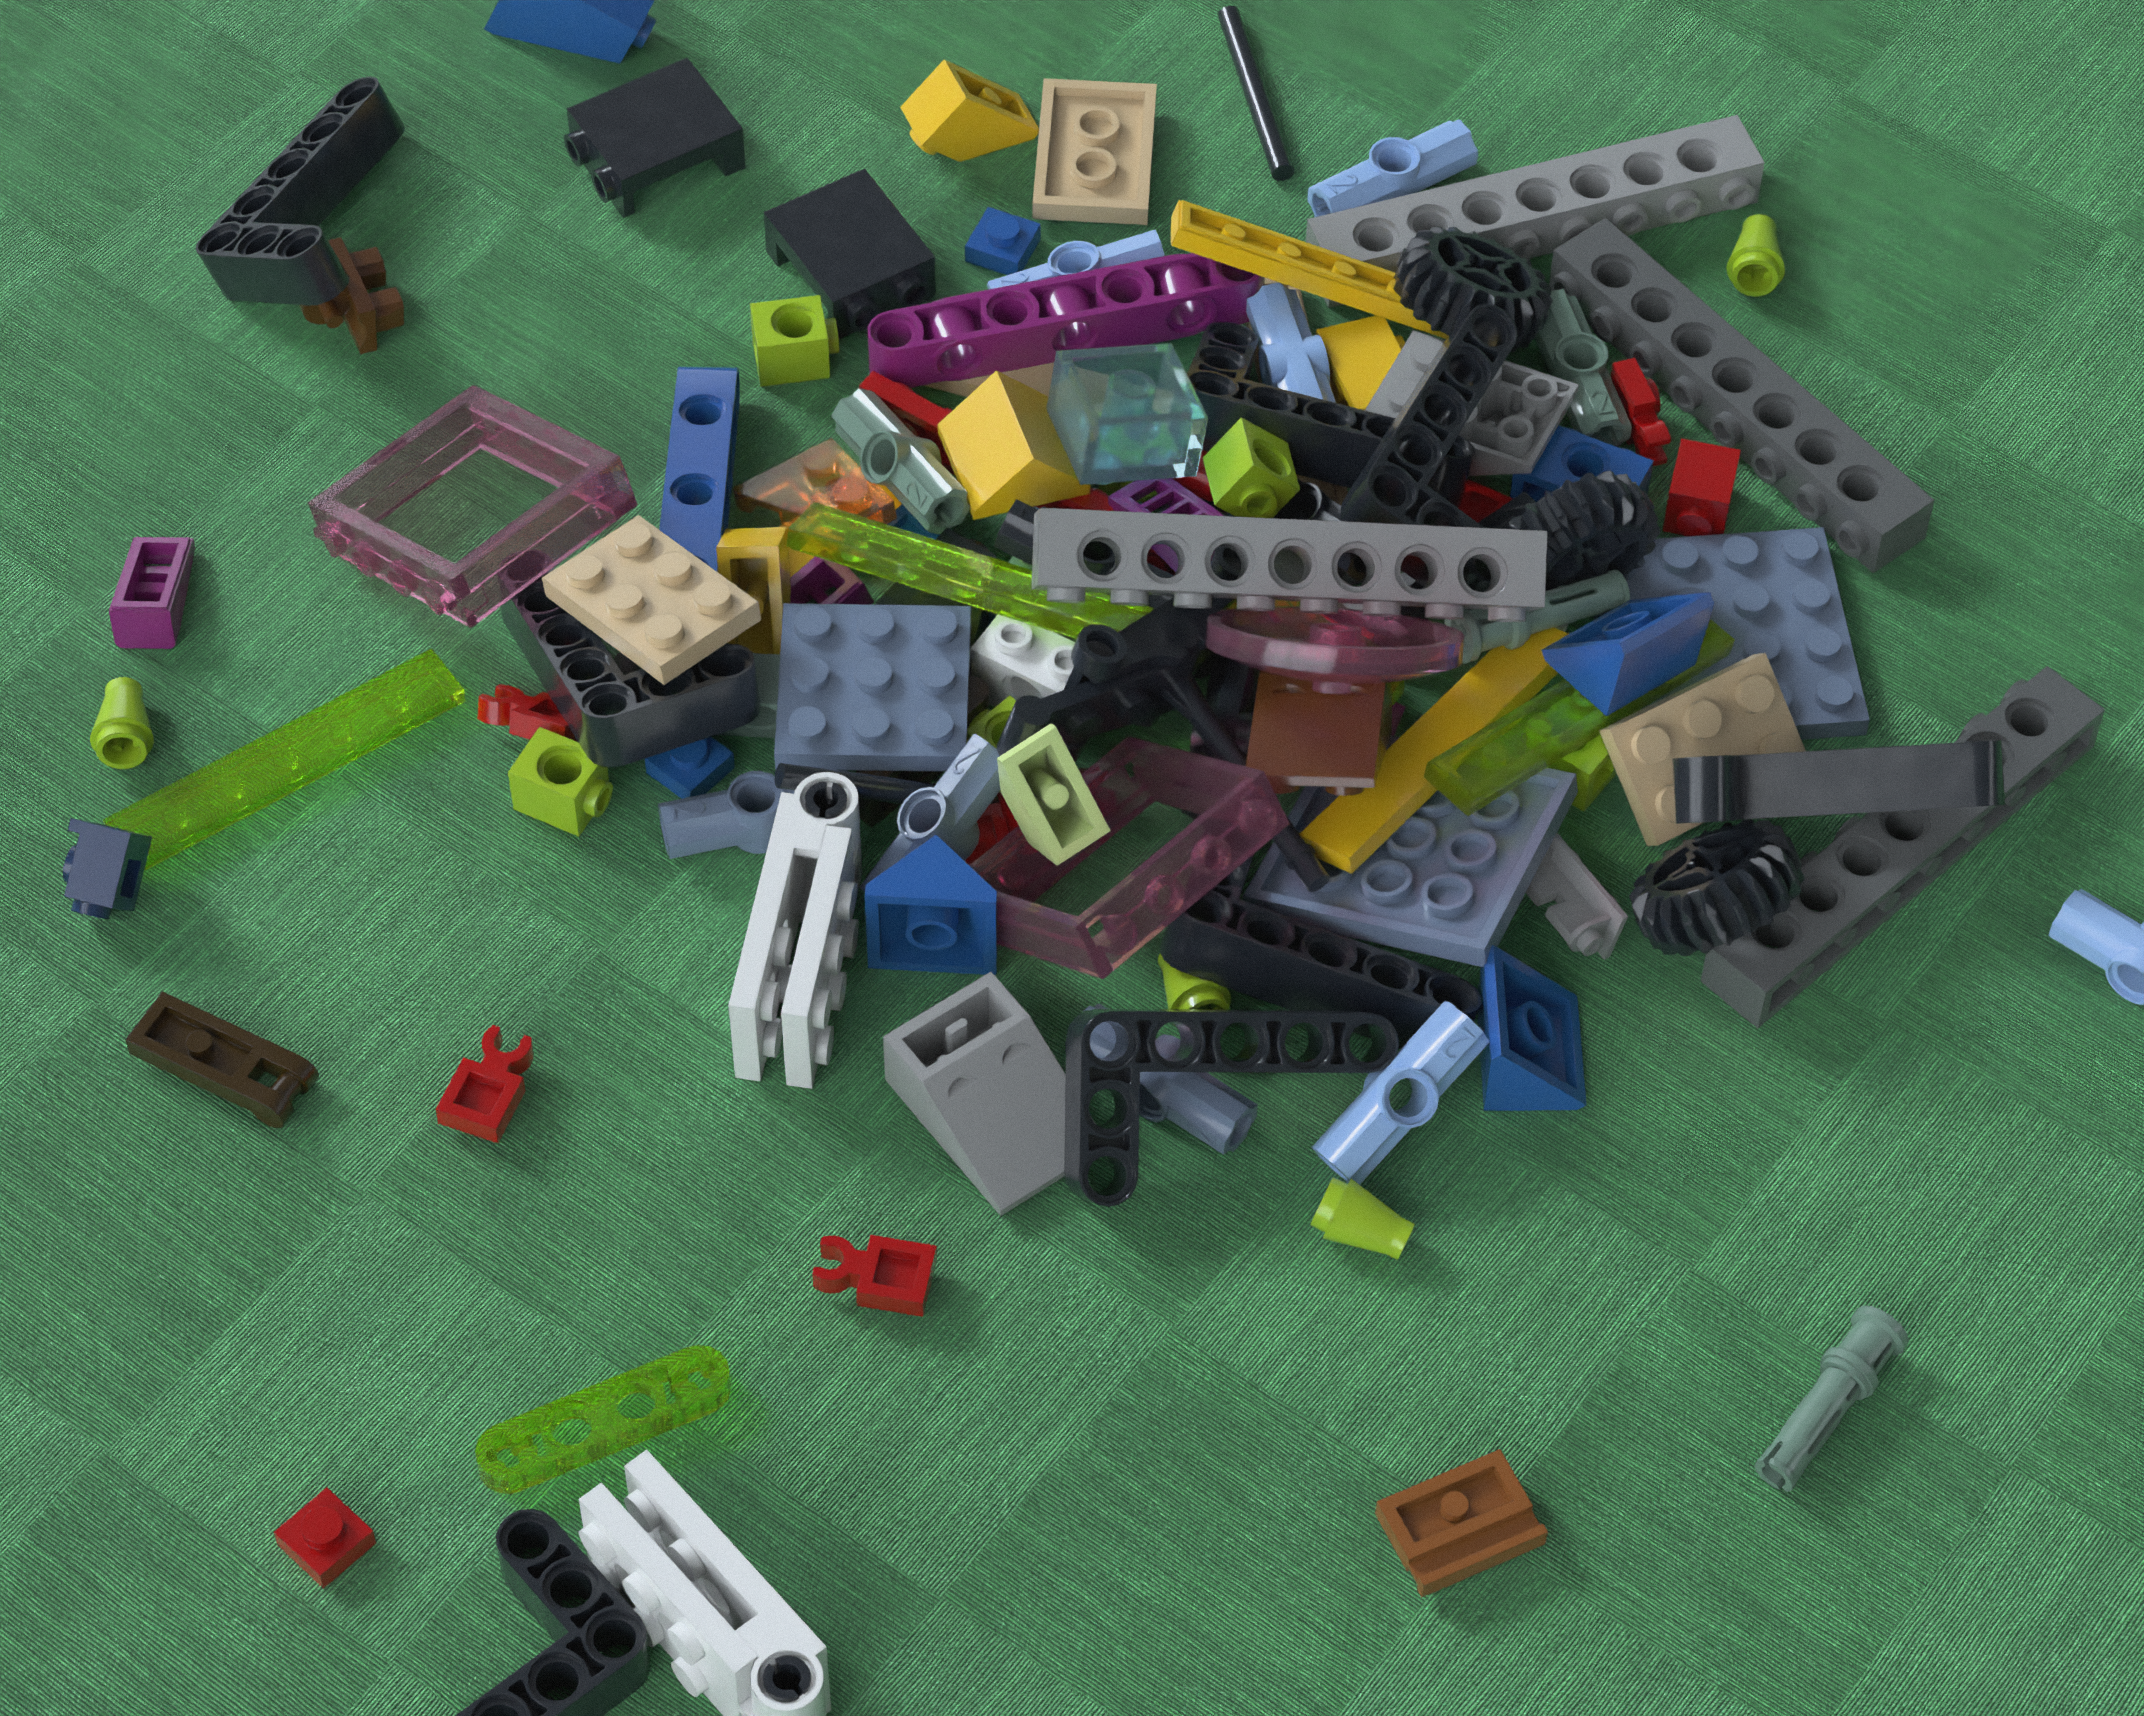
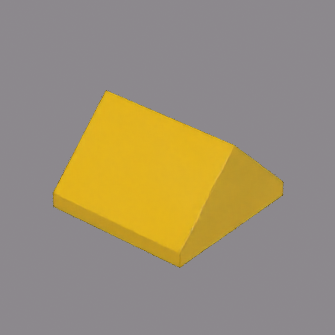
M997 370L938 424V434L957 481L968 492L966 499L970 505V513L973 520L1007 513L1016 499L1033 507L1090 494V483L1054 399Z

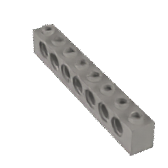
M1735 115L1307 219L1306 242L1396 273L1398 269L1396 264L1403 249H1407L1411 238H1415L1419 230H1430L1431 227H1442L1448 230L1449 227H1457L1464 233L1475 231L1480 237L1488 240L1494 238L1497 244L1505 248H1513L1514 254L1520 258L1531 259L1553 253L1554 249L1604 218L1608 219L1626 236H1630L1640 231L1672 223H1682L1692 218L1729 209L1735 210L1745 205L1757 203L1765 162L1739 116ZM1324 298L1328 308L1343 305Z
M1040 508L1034 513L1031 590H1047V601L1058 603H1084L1085 592L1111 593L1110 604L1125 606L1149 605V595L1174 596V607L1212 608V598L1237 599V610L1275 611V600L1300 601V612L1310 614H1337L1338 603L1363 604V615L1398 617L1401 616V606L1426 607L1425 618L1463 619L1464 609L1488 610V621L1525 622L1526 611L1532 612L1545 607L1547 531ZM1100 541L1107 544L1113 550L1115 566L1110 574L1097 575L1086 567L1083 560V552L1089 542ZM1152 545H1167L1176 553L1178 569L1173 577L1161 578L1149 569L1147 554ZM1217 547L1230 548L1239 556L1241 571L1236 580L1225 581L1214 574L1210 560L1213 551ZM1280 550L1293 551L1301 558L1304 572L1298 583L1289 584L1277 576L1274 569V560ZM1343 553L1358 555L1366 566L1365 580L1358 587L1344 583L1338 575L1337 563ZM1407 555L1420 558L1428 568V581L1422 589L1409 587L1401 577L1400 566ZM1470 558L1483 561L1490 570V584L1484 592L1472 590L1464 580L1463 569Z

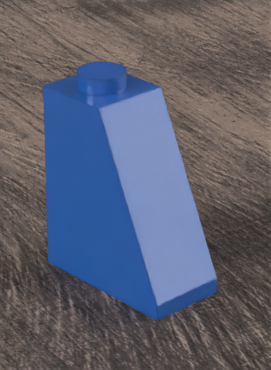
M499 0L484 30L493 35L620 64L631 44L640 49L643 47L657 19L648 15L654 0Z

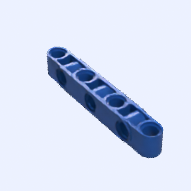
M678 367L659 530L718 572L716 547L725 529L729 527L740 405L739 368Z

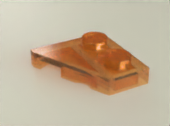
M832 438L733 488L736 506L741 511L751 513L756 506L778 512L781 524L798 530H812L819 533L822 538L844 545L897 519L894 500L878 484H873L866 480L861 472V467Z

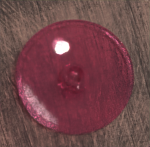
M1275 606V611L1237 610L1236 608L1211 614L1207 618L1206 647L1219 655L1257 670L1293 679L1313 681V691L1328 694H1347L1351 692V684H1380L1411 680L1457 668L1463 662L1465 635L1460 630L1445 624L1404 615L1398 617L1363 615V610L1338 608L1337 614L1301 613L1300 606Z

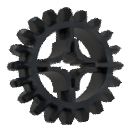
M1442 227L1419 230L1415 238H1411L1407 249H1403L1396 264L1398 269L1394 276L1396 282L1393 289L1401 297V304L1405 308L1414 310L1413 316L1416 320L1426 321L1431 325L1432 331H1441L1450 336L1476 306L1482 304L1496 305L1512 317L1517 327L1518 337L1510 351L1515 352L1517 348H1528L1531 341L1543 329L1550 312L1548 310L1553 301L1550 297L1552 288L1544 281L1545 276L1542 272L1531 268L1532 263L1529 259L1520 258L1514 254L1513 248H1505L1497 244L1494 238L1488 240L1480 237L1475 231L1464 233L1457 227H1449L1448 230Z
M1611 470L1602 472L1597 477L1592 473H1586L1579 481L1572 483L1570 480H1565L1562 487L1553 492L1545 490L1543 498L1536 503H1527L1525 506L1526 512L1522 516L1512 518L1509 522L1510 529L1547 531L1545 591L1603 575L1611 570H1618L1628 581V574L1633 569L1642 567L1645 563L1644 556L1652 553L1655 549L1656 544L1654 540L1661 532L1657 524L1658 517L1653 511L1655 506L1647 493L1641 491L1637 483L1632 482L1627 474L1615 475Z
M1744 819L1737 825L1725 823L1719 829L1710 832L1704 829L1700 836L1691 840L1683 839V844L1674 850L1664 851L1662 859L1650 863L1645 869L1646 874L1637 878L1634 882L1635 888L1629 895L1633 914L1636 918L1635 921L1644 938H1648L1653 949H1660L1664 955L1679 953L1680 956H1690L1697 950H1700L1702 953H1709L1714 947L1723 944L1730 947L1734 940L1742 936L1751 937L1752 931L1758 927L1770 925L1775 914L1785 912L1791 906L1790 901L1796 899L1802 891L1800 885L1805 880L1801 869L1802 862L1791 838L1786 837L1781 826L1772 825L1770 820L1754 822L1752 819Z

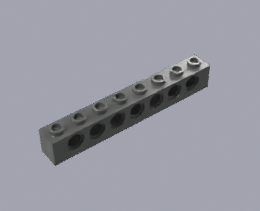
M1602 219L1553 250L1549 286L1552 288V291L1564 289L1565 293L1569 296H1576L1588 325L1592 327L1594 333L1602 341L1609 342L1627 359L1636 358L1644 376L1652 379L1669 394L1682 411L1690 413L1709 429L1722 446L1740 449V457L1754 469L1757 476L1763 482L1772 484L1788 498L1804 518L1814 521L1820 527H1824V531L1837 541L1845 554L1856 558L1872 573H1875L1926 538L1934 499L1608 219Z
M2049 666L2042 669L2028 682L2024 679L2015 682L2005 693L1999 706L1988 715L1982 712L1975 715L1963 728L1959 739L1954 742L2002 740L2005 805L1869 812L1863 818L1857 815L1851 817L1839 829L1829 846L1820 853L1811 851L1801 859V869L1805 876V880L1800 885L1802 891L1796 899L1790 901L1791 906L1785 912L1775 914L1770 925L1758 927L1752 931L1751 937L1742 936L1734 940L1730 947L1723 944L1714 947L1709 953H1706L1701 982L1758 1029L2094 747L2105 709ZM1766 945L1775 946L1777 948L1768 947Z

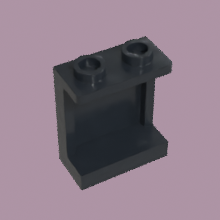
M684 58L566 108L569 133L564 135V143L571 160L577 167L585 166L591 174L594 188L600 199L604 203L611 201L623 218L635 214L633 195L637 190L706 160L712 159L725 177L745 169L743 128L688 58Z
M865 168L764 212L766 252L777 267L790 261L814 293L820 295L821 302L828 311V318L835 317L838 339L868 329L871 320L880 313L921 305L936 294L935 256Z

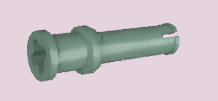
M1611 570L1603 575L1559 586L1545 591L1544 608L1532 612L1526 611L1525 622L1488 621V610L1464 609L1463 619H1445L1446 639L1454 656L1460 662H1472L1479 658L1481 652L1501 646L1513 650L1523 646L1529 640L1531 634L1611 611L1630 600L1629 587L1623 574L1618 570Z
M1873 1306L1857 1308L1852 1315V1328L1837 1348L1832 1347L1826 1350L1821 1357L1819 1369L1821 1375L1816 1380L1817 1382L1794 1410L1771 1445L1767 1447L1762 1456L1755 1462L1756 1472L1767 1484L1778 1490L1782 1487L1785 1492L1793 1490L1808 1464L1826 1443L1850 1406L1852 1407L1856 1400H1862L1874 1393L1879 1383L1877 1375L1892 1355L1897 1356L1901 1354L1908 1346L1909 1338L1907 1332L1888 1313Z

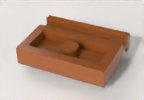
M1501 1449L1383 1498L1376 1503L1375 1515L1406 1571L1410 1570L1415 1579L1417 1591L1421 1598L1545 1545L1548 1535L1544 1524H1540L1532 1511L1533 1505Z

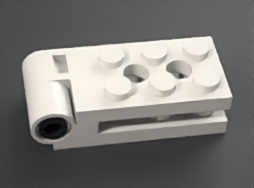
M832 772L816 773L805 778L797 786L794 794L781 792L728 1005L735 1078L761 1081L766 1058H776L778 1056L782 1034L786 1085L812 1089L818 1064L828 1065L830 1062L834 1041V1027L828 1026L830 1011H841L844 1002L847 976L845 972H840L843 957L853 958L856 951L859 921L852 918L862 878L858 792L855 785L843 775ZM799 922H803L793 965H789ZM783 1003L781 1019L776 1018L779 1004Z
M645 1450L624 1466L628 1496L624 1498V1503L627 1510L602 1482L579 1498L583 1528L579 1531V1537L587 1550L589 1560L640 1616L646 1627L648 1646L652 1648L659 1643L674 1660L671 1662L674 1674L692 1696L698 1697L703 1693L723 1716H826L831 1711L826 1645L648 1450Z

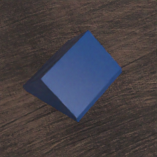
M1710 592L1632 599L1541 651L1545 661L1605 716H1608L1696 664L1714 607V601Z
M933 836L866 884L865 915L868 968L982 975L992 972L994 975H997V891L939 836Z
M1492 945L1487 962L1480 969L1478 983L1481 1006L1477 1013L1478 1027L1489 1039V1043L1480 1052L1484 1111L1578 1110L1586 1106L1577 995L1495 945Z

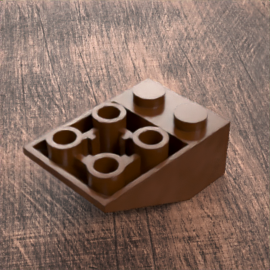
M1266 656L1258 678L1244 784L1261 785L1263 791L1276 794L1292 793L1298 791L1300 786H1324L1326 792L1342 796L1356 795L1362 793L1364 788H1374L1392 733V659Z

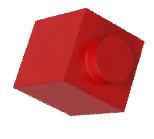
M1681 438L1668 495L1663 531L1686 537L1724 534L1736 479L1740 449Z

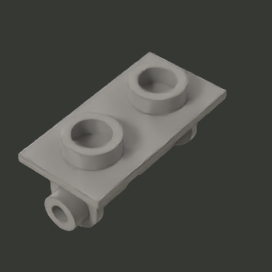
M1556 833L1526 894L1536 906L1553 900L1557 903L1548 907L1545 917L1564 938L1567 946L1573 952L1581 951L1584 956H1590L1598 952L1605 960L1610 957L1628 916L1621 909L1616 899L1604 889L1582 863L1577 853L1571 850L1560 835Z

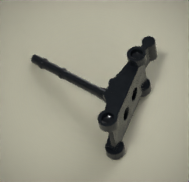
M1217 547L1214 550L1210 560L1214 574L1225 581L1236 580L1241 571V561L1237 553L1227 547ZM1173 597L1119 632L1102 624L1086 626L1079 632L1072 648L1071 660L1074 667L1064 690L1041 699L1036 696L1026 695L1016 700L997 743L999 756L1052 723L1057 727L1074 762H1076L1080 758L1089 738L1128 725L1151 727L1158 722L1160 716L1172 710H1178L1190 721L1249 805L1248 811L1250 814L1258 818L1286 858L1285 864L1287 867L1296 872L1307 890L1315 892L1324 887L1330 880V876L1316 858V851L1313 846L1304 841L1278 804L1277 795L1263 791L1261 785L1244 784L1247 758L1213 712L1195 678H1204L1211 674L1216 652L1222 651L1220 639L1214 634L1213 624L1237 599L1212 598V608L1195 609L1174 607Z

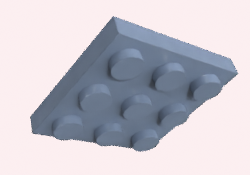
M783 603L774 748L775 769L779 763L832 770L946 771L967 743L971 606Z

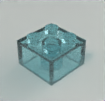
M1172 343L1056 351L1046 409L1080 485H1104L1112 482L1197 476L1208 417Z

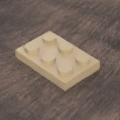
M1044 78L1032 219L1148 225L1157 84Z
M639 515L542 577L546 597L663 685L761 621L757 600Z
M1766 653L1753 654L1599 730L1647 846H1658L1702 824H1676L1672 758L1806 751Z

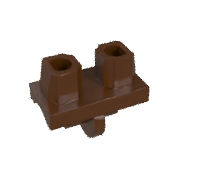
M342 237L328 240L350 276L349 283L339 295L325 303L311 306L299 305L304 318L313 324H326L329 328L339 327L344 319L360 355L377 351V332L404 325L402 298L396 287L372 293L367 292L369 289L386 285V269L377 247L349 253Z

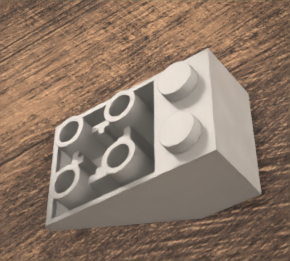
M1413 330L1365 411L1396 418L1445 341ZM1504 361L1459 433V436L1471 442L1475 450L1468 476L1531 473L1577 394L1579 384Z
M989 972L883 1036L885 1080L1000 1216L1065 1176L1066 1074L1029 1014L992 972Z

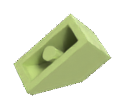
M1052 723L997 758L1000 791L1022 833L1031 846L1058 866L1111 831L1057 727Z

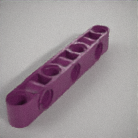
M1194 253L1172 254L951 296L932 303L890 310L878 314L871 320L868 326L869 374L875 371L893 382H901L913 388L944 381H961L992 375L996 370L1001 373L1189 337L1205 331L1206 327L1214 322L1244 324L1250 322L1246 313L1247 298L1254 296L1265 285V277Z

